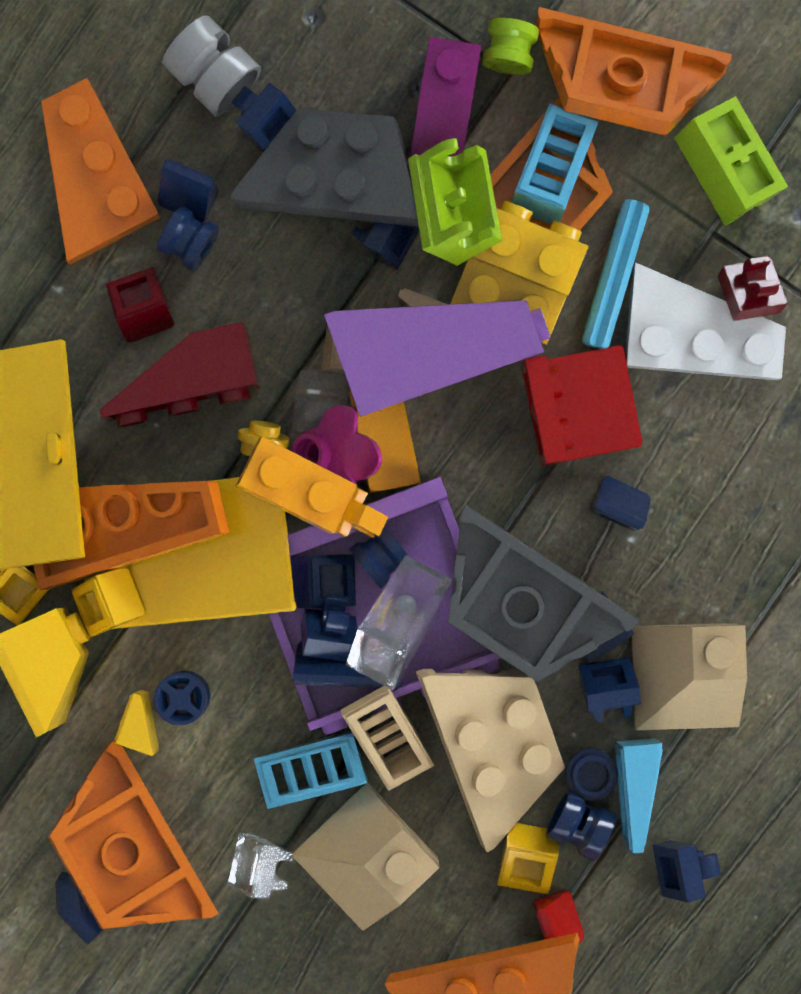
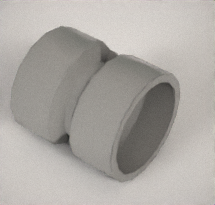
M202 16L189 24L174 39L163 56L162 64L183 86L193 83L195 85L193 92L195 98L217 117L234 107L231 101L244 86L249 89L253 87L261 73V66L240 46L230 48L229 35L210 16Z

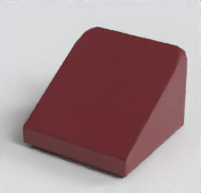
M154 266L106 284L116 322L127 342L143 339L174 326L173 316Z

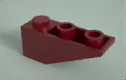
M243 322L190 333L100 409L101 417L108 421L116 420L118 427H128L148 422L147 413L167 409L169 416H178L198 411V402L218 398L220 405H227L250 399L249 391L259 389L260 385L247 327Z

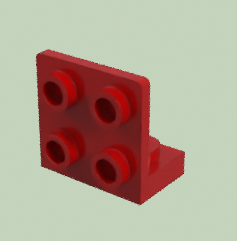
M618 345L547 359L546 355L527 358L523 361L521 371L541 467L638 448L642 445L643 441L622 346Z

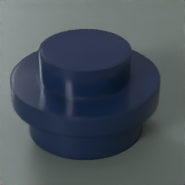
M585 748L576 752L570 758L566 766L565 776L572 792L582 796L584 800L597 801L607 797L616 787L618 769L615 761L605 751L597 748Z

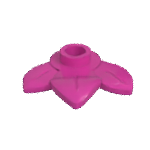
M345 405L334 406L324 412L318 427L309 429L304 434L298 436L291 450L356 484V481L366 480L373 476L379 470L382 463V454L376 442L367 435L356 433L358 424L357 409Z

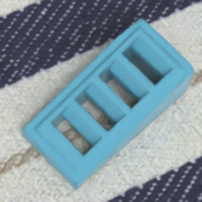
M550 103L511 203L532 211L531 217L549 224L552 221L560 222L599 121L564 111L563 108ZM554 128L581 138L579 145L550 134L551 129ZM546 148L573 158L572 163L544 153L543 149ZM536 168L565 178V181L562 183L538 174L535 170Z
M351 730L254 758L267 809L349 789L368 782L358 742ZM341 747L348 774L338 776L331 752L332 749ZM321 752L328 779L319 782L311 755ZM297 758H301L308 785L300 788L291 761ZM278 763L282 765L289 790L282 793L278 792L271 765Z
M656 738L616 741V744H614L615 761L618 769L617 783L623 844L632 853H643L646 845L663 752L662 742Z

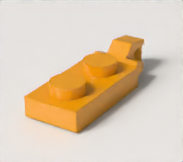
M264 437L258 439L236 484L237 488L329 534L337 533L347 537L351 528H354L372 538L374 535L379 537L388 519V516L363 504L368 493L356 488V484Z

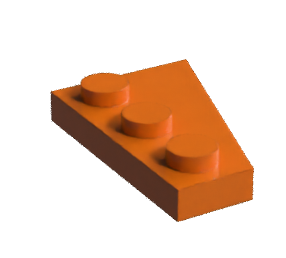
M88 78L41 101L66 260L70 265L161 218Z

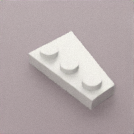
M636 262L634 263L625 352L628 368L776 381L782 379L785 326L764 317L733 321L726 301Z

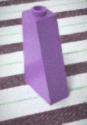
M526 300L343 310L324 314L360 417L543 353L541 341L551 338L541 308L530 311Z

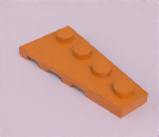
M189 481L79 487L85 558L33 566L39 590H49L229 534L230 531L217 481Z

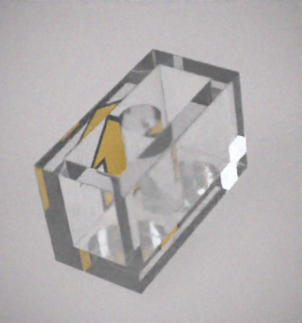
M405 555L357 629L346 665L394 690L439 617L453 579Z

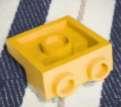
M503 201L501 208H496L502 241L467 261L450 305L526 300L530 311L541 308L551 336L589 246L579 242L582 234L581 231L557 221H552L549 229L530 222L533 214L532 211L517 204ZM549 339L541 341V343L547 345Z

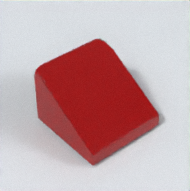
M568 890L533 900L532 906L543 940L577 933L580 939L579 944L582 942L584 932L572 895Z

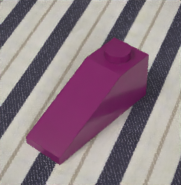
M429 37L410 157L414 154L421 155L438 143L452 138L457 139L459 149L454 154L448 156H457L463 152L482 45Z

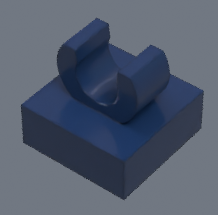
M268 83L259 95L244 86L231 101L234 106L242 111V116L236 124L252 144L262 152L265 151L286 122L296 112V109L286 95L271 83Z
M375 222L371 231L366 232L355 227L352 233L381 263L398 270L419 233V227Z
M326 595L322 611L305 608L300 625L303 656L355 663L360 647L356 616L345 612L348 602L346 597Z
M629 657L578 665L580 684L589 712H593L597 723L604 722L603 710L621 707L624 718L632 716L633 705L641 704L640 687Z
M672 840L652 845L662 897L687 903L706 898L703 879L721 875L716 853L704 856L703 851H697L696 845Z

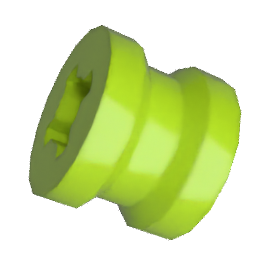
M494 18L489 20L487 34L491 38L490 47L484 50L482 65L492 71L509 75L530 74L534 62L530 55L531 46L536 44L538 40L539 29L537 26L513 18Z

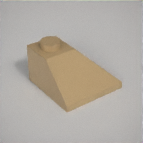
M737 623L636 626L632 629L634 635L631 636V660L640 687L641 704L633 705L634 730L739 727L747 683L745 625Z
M368 782L354 793L291 854L362 931L399 907L439 869L438 856Z

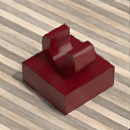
M769 256L749 258L744 263L723 266L717 276L733 321L779 314L788 304L773 262Z

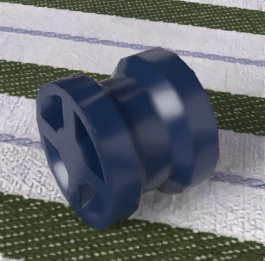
M180 206L166 224L159 238L157 250L166 256L174 254L180 257L183 265L194 272L201 266L211 251L220 228L210 221L205 223L198 221L194 218L192 210L185 206Z
M385 526L379 537L374 535L373 538L371 537L365 543L357 542L349 548L353 556L381 589L389 583L390 575L397 569H407L414 563Z
M182 670L167 676L159 683L155 690L154 705L156 712L164 721L172 725L183 726L193 723L205 713L210 704L211 693L208 683L202 676L193 671Z

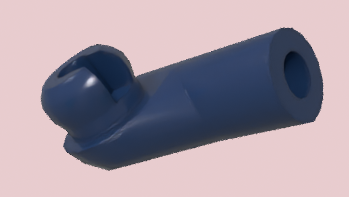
M61 872L55 882L56 910L68 926L88 945L103 929L97 924L69 873Z

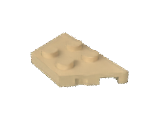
M423 668L416 671L417 677L479 843L486 852H489L501 842L565 768L535 680L522 671L502 670L496 674H489L484 670L463 669V673H436L433 669Z

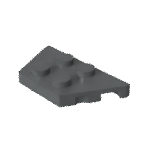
M297 109L233 190L230 198L237 208L419 227L409 163L404 153L405 145L400 126L392 116Z
M467 504L462 510L448 623L535 681L539 682L560 670L565 664L596 650L599 645L622 632L630 631L640 621L636 616Z

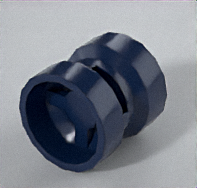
M568 790L553 813L546 831V837L558 844L568 842L577 847L580 855L595 861L610 838L617 815L602 806L594 809L586 805L582 796Z

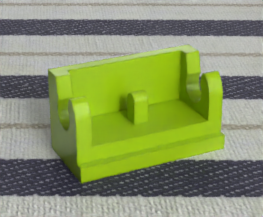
M736 96L693 118L674 137L725 226L734 222L754 207L762 206L788 187Z
M452 138L438 143L421 155L414 154L408 158L422 250L458 266L501 242L502 237L486 150L475 145L463 150L457 156L449 157L448 155L454 154L459 149L457 139Z

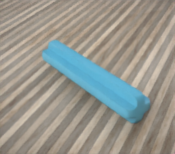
M625 199L621 204L581 339L582 344L598 350L606 349L610 345L650 210L649 206L643 202Z

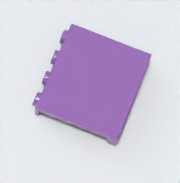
M441 477L367 504V506L388 516L384 525L385 528L414 562L407 569H397L390 575L389 583L381 589L354 557L356 606H347L345 612L356 616L359 643L397 644L401 646L400 687L391 689L401 706L403 703L400 696L420 689L422 697H425L416 671L423 668L433 669L436 673H463V669L484 670L487 673H491L501 668L498 661L501 657L448 623L460 530L447 499L448 495ZM312 525L288 534L290 561L293 556L352 554L349 550L350 547L357 542L365 543L371 537L354 528H351L348 536L344 537L337 533L329 534ZM387 591V593L385 594V596H384L383 599L381 600V603H380V606H379V609H378V612H377V615H376L374 621L372 622V624H371L370 627L368 628V625H369V622H370L369 617H370V615H371V613H372V611H373V609H374V607H375V605H376V603H377V601H378L380 595H381L382 593H384V592ZM296 608L295 611L269 613L292 678L297 645L302 641L300 625L305 608ZM307 608L322 611V608ZM294 682L309 720L307 723L309 730L322 727L325 735L348 727L341 714V709L379 689L296 685V682ZM386 704L373 710V715L387 708Z

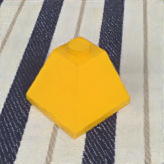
M67 607L56 608L0 633V667L36 737L67 722L89 655L85 642L90 640V636L78 613L75 612L70 615Z

